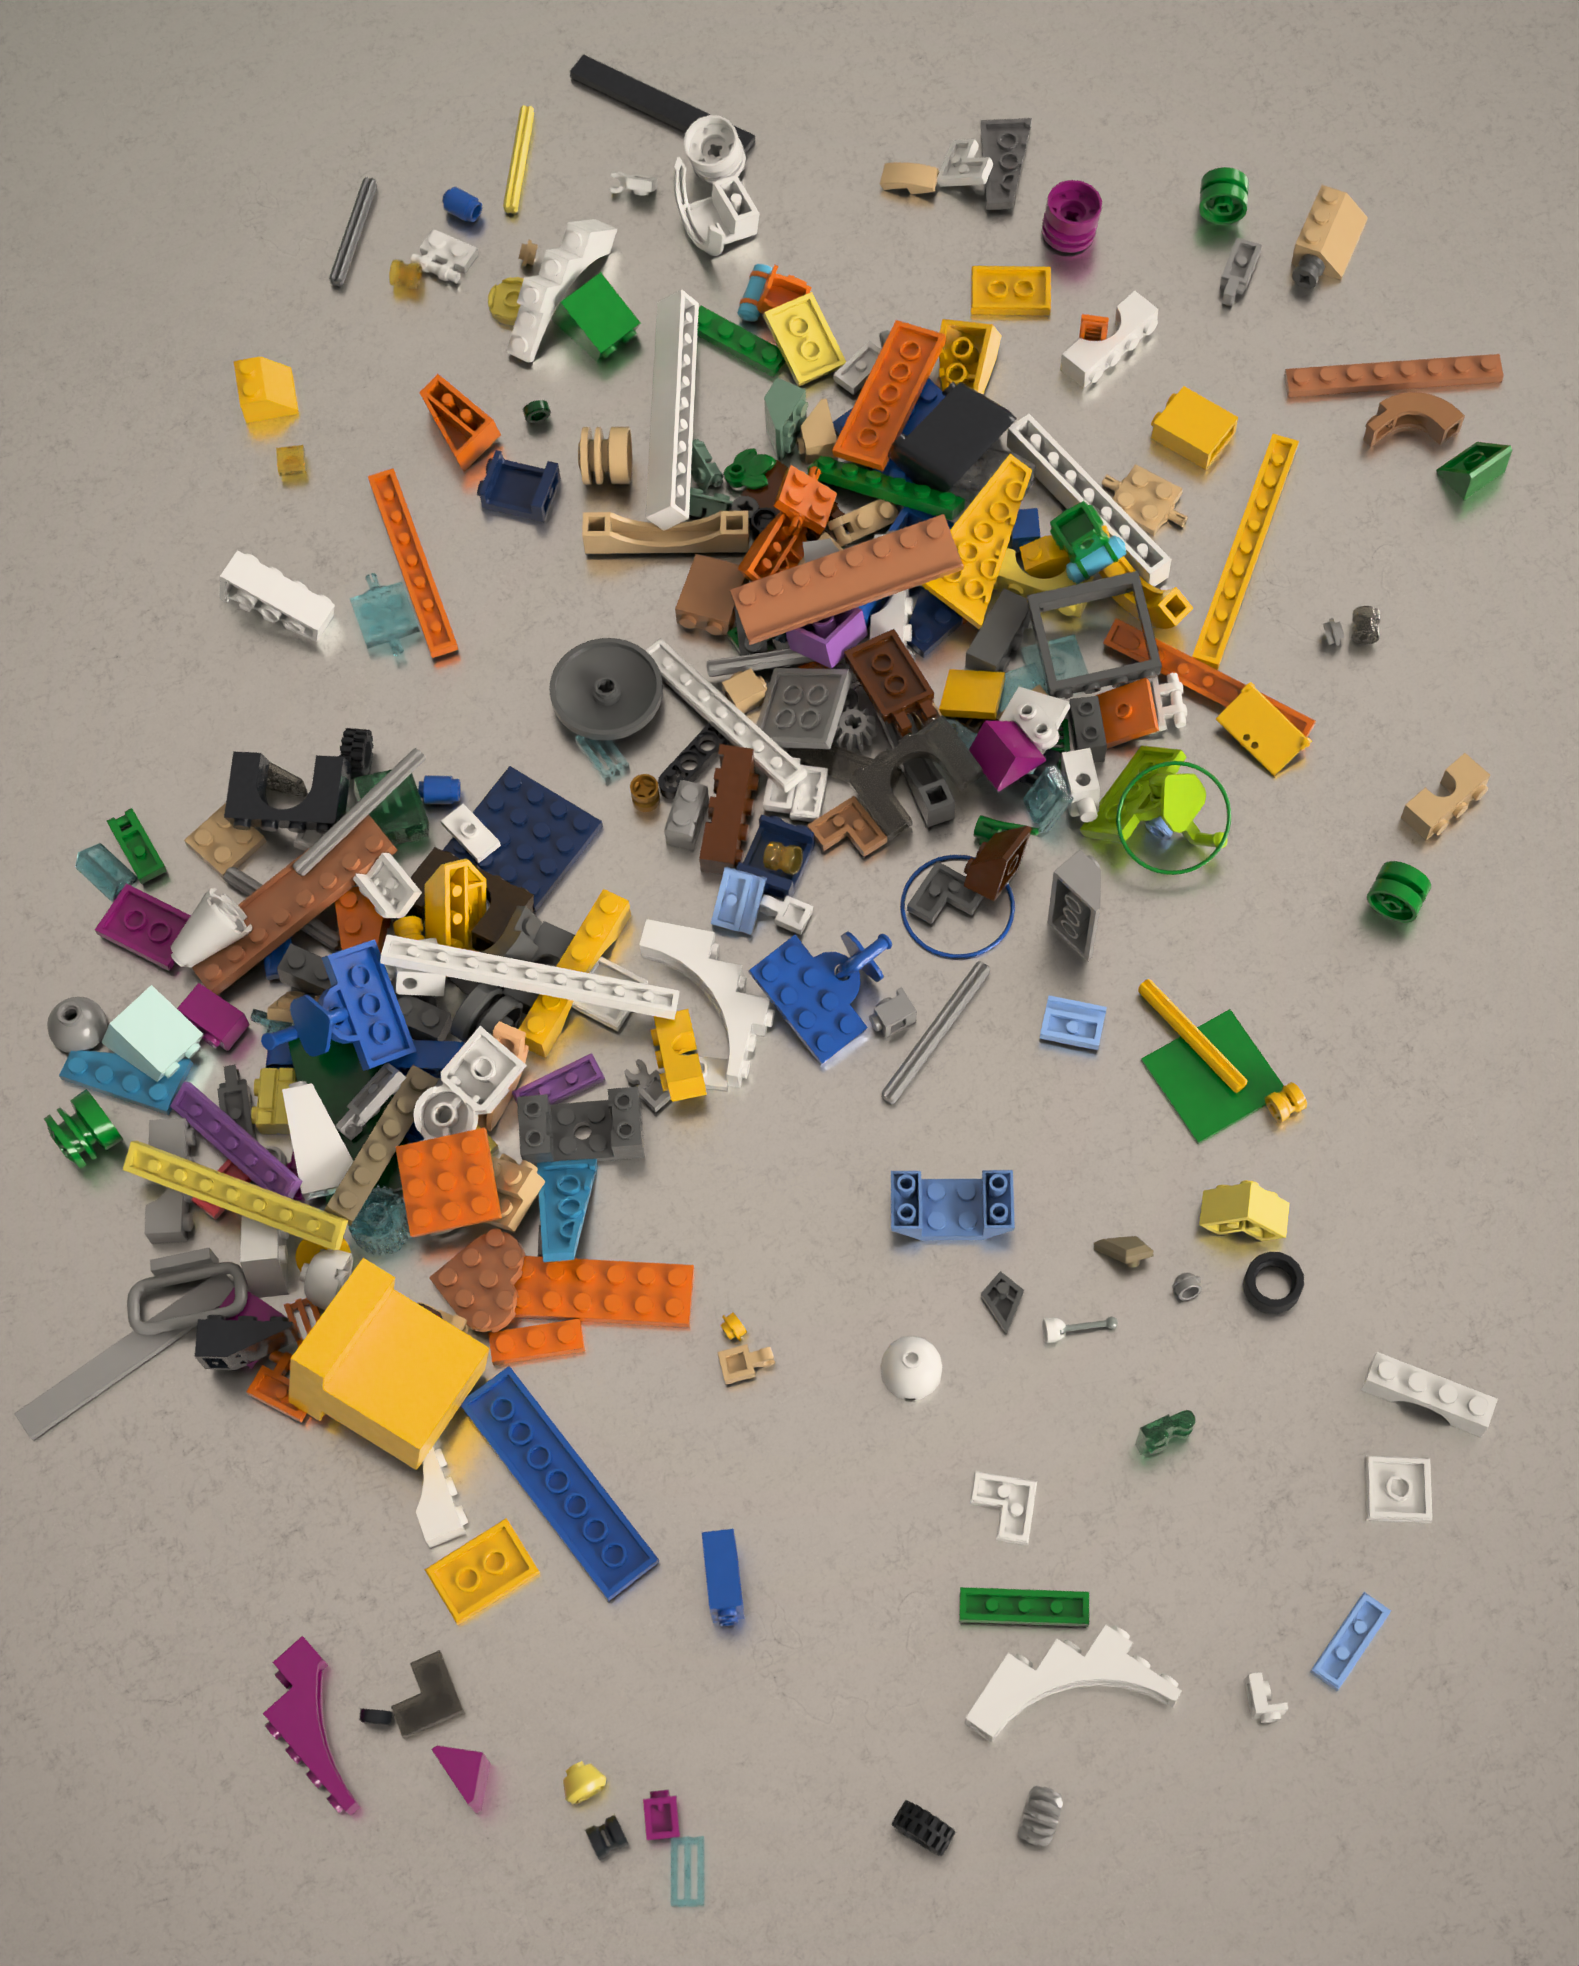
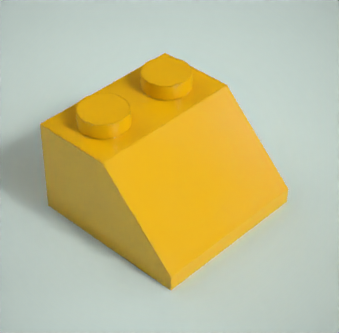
M260 356L233 361L239 402L246 423L299 414L291 367Z

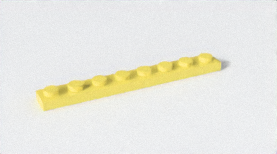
M139 1141L130 1142L123 1166L124 1171L332 1250L340 1249L348 1220Z

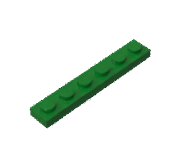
M820 456L807 468V475L809 469L813 466L817 467L816 471L818 468L821 470L818 478L819 481L935 516L944 514L948 520H953L965 509V498L955 496L953 493L934 490L927 485H917L907 482L903 478H894L884 475L879 471L860 468L852 463H843L834 460L832 457Z

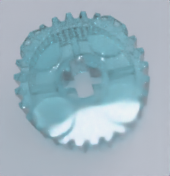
M377 1185L376 1188H373L351 1226L348 1225L356 1244L361 1249L364 1248L366 1252L371 1251L372 1254L377 1252L378 1255H381L382 1252L385 1255L387 1253H396L405 1244L403 1240H408L407 1234H410L405 1203L397 1193L394 1194L392 1188L387 1190L386 1186L380 1188Z

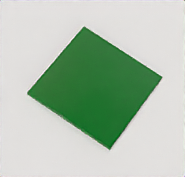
M1231 1009L1197 1028L1247 1079V1085L1238 1093L1234 1092L1181 1036L1141 1058V1062L1197 1144L1266 1106L1265 1097L1273 1092H1281L1284 1086Z

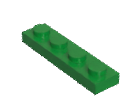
M701 305L698 308L697 336L773 378L786 363L777 346Z
M960 1587L959 1622L1088 1627L1089 1592Z

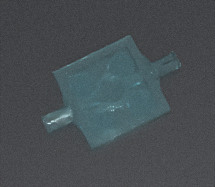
M371 573L372 583L368 574L365 579L370 590L362 595L350 598L366 647L369 649L389 643L394 656H398L396 646L400 655H402L404 649L400 639L420 632L403 582L389 586H380L377 575Z

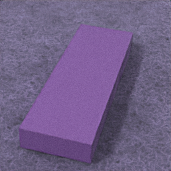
M590 1053L512 1091L516 1103L517 1097L547 1094L550 1104L553 1105L605 1081V1077L593 1054Z

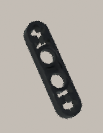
M710 723L704 727L659 776L658 786L663 797L674 799L680 780L694 782L718 756L719 745H728L730 743L721 733L719 738V731ZM705 740H711L716 745L712 750L706 751L700 747V744ZM691 759L697 762V766L693 770H685L682 767V763L685 760ZM676 780V787H666L667 781L673 783Z

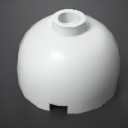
M332 1249L324 1250L316 1254L310 1264L304 1263L299 1281L304 1282V1293L313 1305L324 1310L327 1309L351 1275L353 1266L352 1253Z
M917 1336L901 1337L892 1342L884 1352L880 1365L882 1381L888 1391L902 1399H923L933 1393L940 1383L943 1370L941 1356L934 1345L926 1339Z

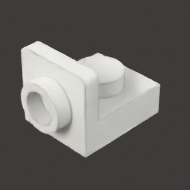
M1262 1672L1248 1674L1244 1681L1251 1719L1261 1718L1262 1723L1281 1720L1280 1715H1284L1288 1710L1287 1703L1268 1705L1267 1701H1271L1269 1682L1263 1681Z

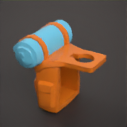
M756 264L749 275V282L744 296L739 302L737 315L746 321L755 322L760 314H764L768 310L810 293L812 287L795 276L788 275L786 277L776 274L777 265L771 268L764 264Z

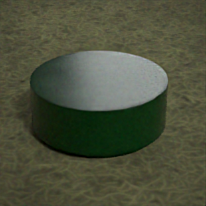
M536 400L524 406L523 414L527 422L538 423L546 420L550 416L551 410L547 401Z

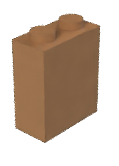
M695 554L675 607L677 623L689 629L698 628L713 635L727 636V632L733 628L736 620L734 608L736 606L730 590L750 582L737 569L739 565Z

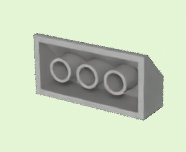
M1079 850L1053 873L1047 922L1089 961L1093 955L1100 913L1101 869L1098 862L1092 856H1086Z

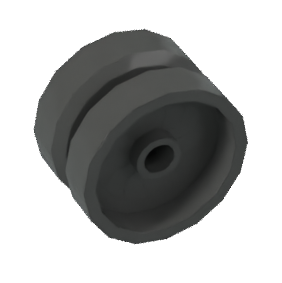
M480 983L458 1009L450 1028L451 1034L466 1043L479 1026L483 1027L492 1036L493 1029L499 1021L511 1027H516L523 1012V1004L512 996L506 995L502 997V989L495 985Z

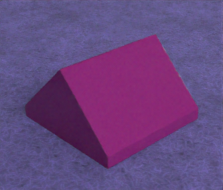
M985 721L967 752L968 756L998 792L1046 761L1043 754L1030 741L1015 721Z
M436 1745L431 1750L467 1804L477 1814L482 1810L491 1763L483 1752Z

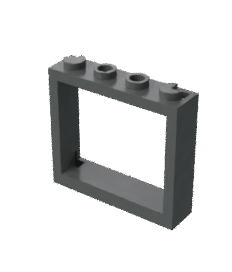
M1138 571L1027 595L1028 611L1049 696L1068 699L1074 693L1084 691L1085 694H1092L1100 691L1101 687L1112 685L1113 688L1129 684V681L1149 679L1160 675L1162 665ZM1133 592L1149 660L1057 681L1040 612Z

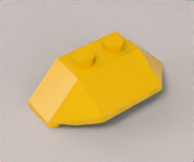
M468 859L441 864L425 883V938H436L437 943L440 945L479 952L472 948L471 931L486 913V878Z

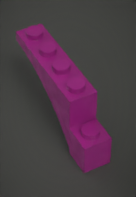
M301 1636L272 1662L279 1670L274 1674L286 1689L291 1685L293 1687L262 1713L269 1721L264 1726L276 1740L281 1736L289 1744L285 1751L297 1765L301 1761L307 1765L310 1770L306 1773V1776L318 1789L323 1785L331 1795L326 1799L338 1813L345 1810L352 1816L361 1806L347 1789L335 1766L328 1747L323 1724L321 1704L323 1670L328 1664L310 1643Z

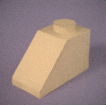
M827 398L821 399L800 426L801 437L797 438L799 454H804L806 464L813 463L820 456H828L833 459L838 458L833 456L832 452L837 437Z

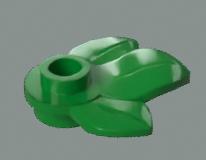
M754 448L743 450L735 456L733 464L725 468L724 479L734 488L745 486L748 489H758L768 486V481L764 474L776 465V460L767 454L757 455V451Z

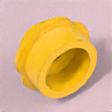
M734 1312L727 1317L723 1315L722 1318L725 1322L720 1326L730 1340L736 1337L738 1341H741L740 1337L747 1333L743 1324Z

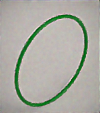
M1184 761L1163 762L1139 773L1124 790L1117 808V832L1128 855L1142 867L1160 874H1184L1204 866L1221 850L1230 831L1231 806L1222 784L1206 769ZM1180 765L1191 767L1204 773L1218 786L1226 803L1227 824L1221 842L1205 860L1187 869L1162 870L1144 863L1130 850L1122 834L1121 810L1127 793L1142 776L1160 767Z

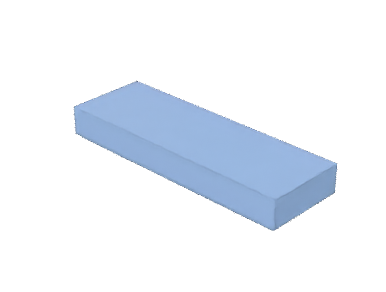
M1363 1592L1310 1673L1338 1691L1391 1610Z

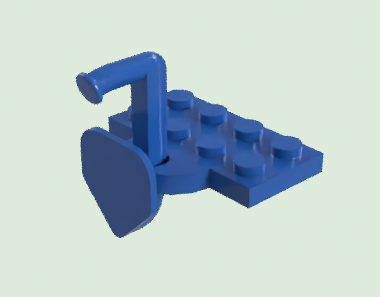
M847 931L841 935V939L850 957L837 952H823L813 957L795 934L748 970L752 978L820 1065L868 1028L850 1004L858 995L861 985L859 970L865 972L875 982H879L884 978L881 969L873 959L886 949H891L892 942L887 935L879 934L877 940L867 948H864L857 938ZM848 977V979L845 981L839 980Z
M374 939L322 957L332 986L323 991L318 999V1003L309 995L294 999L290 1004V1012L295 1025L274 1033L268 1032L263 1034L261 1037L263 1047L267 1050H273L277 1045L300 1038L306 1053L315 1057L329 1051L331 1040L341 1044L353 1043L363 1071L416 1052L384 964H380L381 954L376 940Z

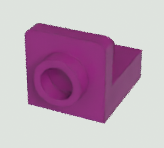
M669 1790L651 1791L650 1798L643 1799L646 1840L680 1837L677 1796H670Z

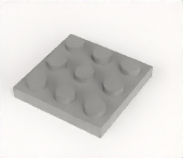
M774 668L756 725L780 747L831 749L853 677L849 669Z

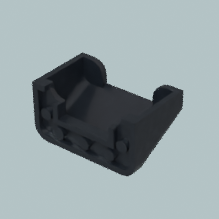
M961 381L957 385L952 382L942 392L945 398L908 436L902 433L891 444L895 449L888 457L917 485H927L931 489L947 492L1017 419L1008 409Z

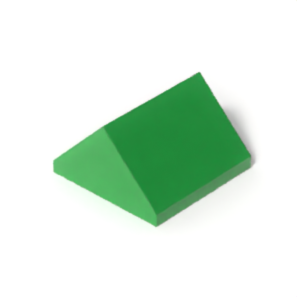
M1476 442L1436 471L1465 500L1505 472L1512 448L1511 445Z

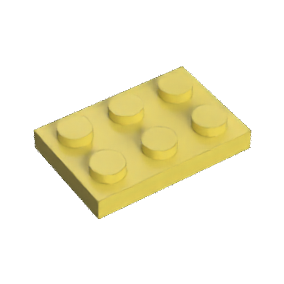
M812 292L764 312L763 317L798 387L834 372L846 363Z

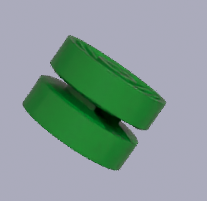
M1230 167L1215 168L1205 173L1201 179L1199 212L1201 216L1215 224H1232L1241 220L1247 213L1249 188L1247 176L1240 170Z
M1388 861L1382 865L1376 881L1373 882L1367 894V901L1375 911L1384 917L1398 922H1412L1416 919L1431 889V882L1424 873L1411 865L1398 861Z

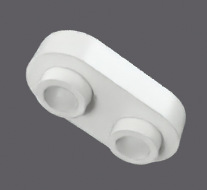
M1032 701L1024 702L1015 709L1014 718L1017 725L1039 750H1047L1057 744L1059 740L1057 727L1038 703Z

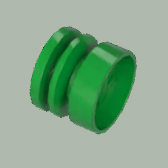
M87 1089L70 1100L75 1114L70 1116L62 1108L57 1109V1112L64 1120L58 1125L51 1115L44 1118L51 1138L65 1157L75 1163L80 1169L87 1165L79 1155L84 1150H86L92 1160L97 1158L92 1147L94 1143L97 1142L108 1151L123 1140L113 1123Z

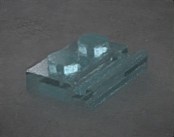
M1057 765L1047 766L1022 799L1033 822L1038 823L1039 833L1049 832L1074 800L1066 792L1068 787Z

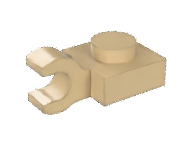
M745 1344L717 1352L726 1384L755 1377L754 1367H767L775 1364L771 1347L749 1352L748 1345Z

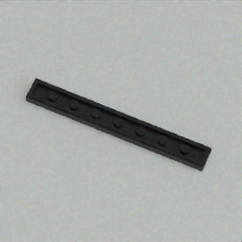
M584 54L570 70L571 78L684 132H687L690 125L699 118L711 115ZM734 126L746 154L755 142V135Z

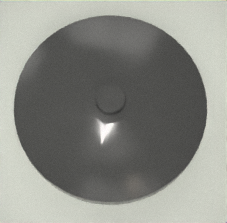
M616 638L594 639L571 649L560 659L554 668L549 688L552 707L562 724L572 732L593 740H616L636 733L655 716L663 696L661 673L652 656L640 646Z

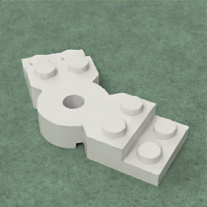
M479 1026L441 1071L443 1085L427 1089L417 1100L414 1108L416 1129L425 1138L424 1140L475 1130L478 1124V1115L491 1114L510 1091L508 1087L527 1065L483 1027ZM446 1109H451V1119L446 1123H441V1113Z

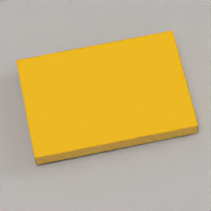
M972 266L971 315L1050 316L1051 267Z
M507 1518L425 1569L457 1625L540 1573Z

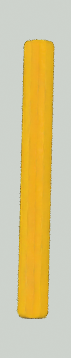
M1147 979L1140 984L1138 992L1234 1092L1238 1093L1247 1085V1079L1152 980Z

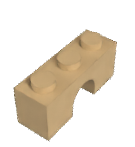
M1464 753L1445 770L1440 784L1449 791L1450 795L1439 797L1432 794L1425 787L1405 805L1401 819L1425 840L1433 834L1438 836L1446 829L1449 824L1448 821L1453 816L1456 818L1460 817L1467 810L1468 803L1472 799L1477 801L1487 792L1488 787L1486 785L1490 774Z

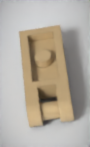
M878 499L829 521L827 526L830 531L833 530L837 538L835 542L840 547H843L893 524L899 512L895 503ZM843 525H846L850 534L846 533Z

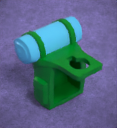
M1085 501L1065 510L1050 521V533L1060 550H1066L1070 560L1066 565L1067 576L1076 584L1089 580L1090 577L1102 569L1118 562L1120 558L1127 555L1126 545L1123 540L1116 535L1109 537L1101 527L1104 523L1101 516H1099L1092 505H1088Z

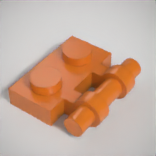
M277 1350L269 1356V1360L277 1363L274 1370L262 1365L246 1392L249 1396L302 1422L307 1413L289 1403L290 1379L285 1377V1374L290 1370L293 1354L287 1351L282 1353Z

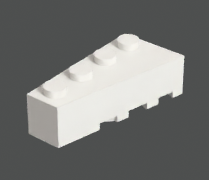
M237 550L220 575V600L228 603L230 599H233L240 603L239 608L250 612L252 608L258 610L264 619L272 623L278 620L283 621L286 629L313 641H318L334 616L335 605L332 604L329 598L322 594L316 595L299 581H291L274 567H266L259 563V560L251 554H243Z

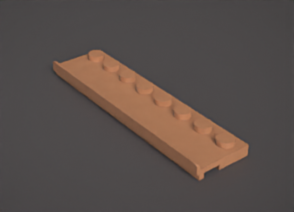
M942 514L733 588L730 592L749 645L964 570V565L946 518Z
M368 814L305 876L299 875L292 867L305 853L303 852L238 904L247 916L244 923L246 926L251 924L252 931L191 968L207 989L219 995L356 885L353 880L356 874H367L381 853L393 855L398 851L397 848Z

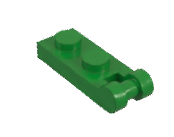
M130 808L124 811L125 815L117 819L113 817L106 822L140 883L143 884L163 874L167 869L134 810ZM130 824L132 825V827H130V828H128V829H126V830H124V831L121 830L122 828H124V827H126V826H128V825H130Z

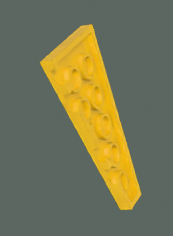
M1009 454L950 529L964 565V570L921 584L922 587L978 629L982 626L985 612L1008 547L1011 532L1032 473L1028 466L1012 454Z

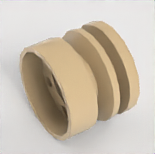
M590 427L582 428L581 439L578 444V465L584 485L592 484L593 472H595L598 485H602L605 472H609L613 485L631 484L632 438L630 427H611L608 439H604L601 427H596L594 439H592Z

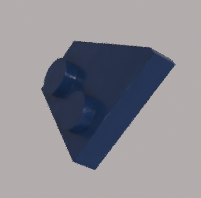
M922 587L908 623L912 626V639L907 641V645L925 658L962 625L963 618Z

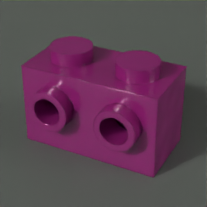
M200 983L194 987L177 1008L203 1033L204 1036L202 1038L213 1048L220 1046L227 1052L250 1025L242 1011Z

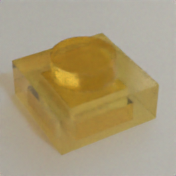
M303 445L276 448L279 476L306 473V458Z

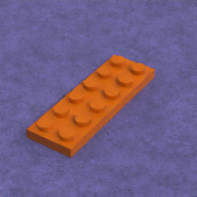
M895 321L832 449L833 456L884 471L889 460L888 455L894 450L891 444L901 435L945 345L946 334L902 321Z
M525 1256L521 1269L523 1272L522 1276L514 1284L519 1294L514 1310L516 1313L514 1318L564 1321L580 1318L582 1322L690 1327L694 1265L592 1259L543 1262V1257Z

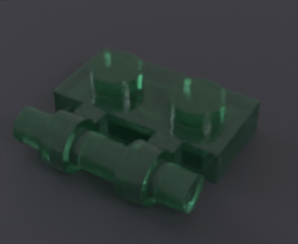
M1184 1410L1172 1416L1168 1414L1140 1427L1135 1442L1140 1455L1150 1452L1151 1455L1161 1452L1167 1448L1166 1443L1175 1436L1179 1439L1188 1438L1195 1425V1415L1190 1410Z

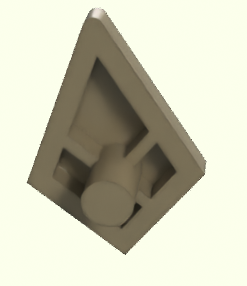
M1137 1236L1107 1238L1094 1242V1250L1121 1261L1129 1267L1139 1266V1260L1154 1256L1153 1250Z

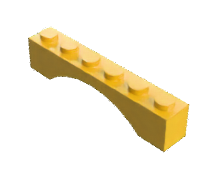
M603 889L556 967L590 973L602 954L618 939L630 919L629 900ZM539 994L518 1029L526 1033L525 1045L529 1046V1051L544 1058L548 1056L561 1034L565 1020L574 1002L573 1000Z

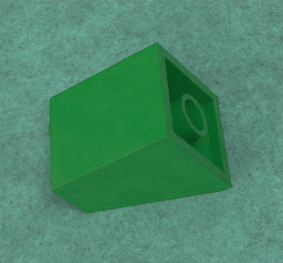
M601 272L562 300L551 317L553 322L595 361L602 356L605 359L610 357L617 351L616 345L624 341L626 344L638 334L636 330L641 324Z

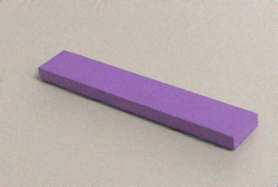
M184 1082L170 1107L182 1118H186L187 1122L259 1187L293 1199L303 1181L190 1082Z

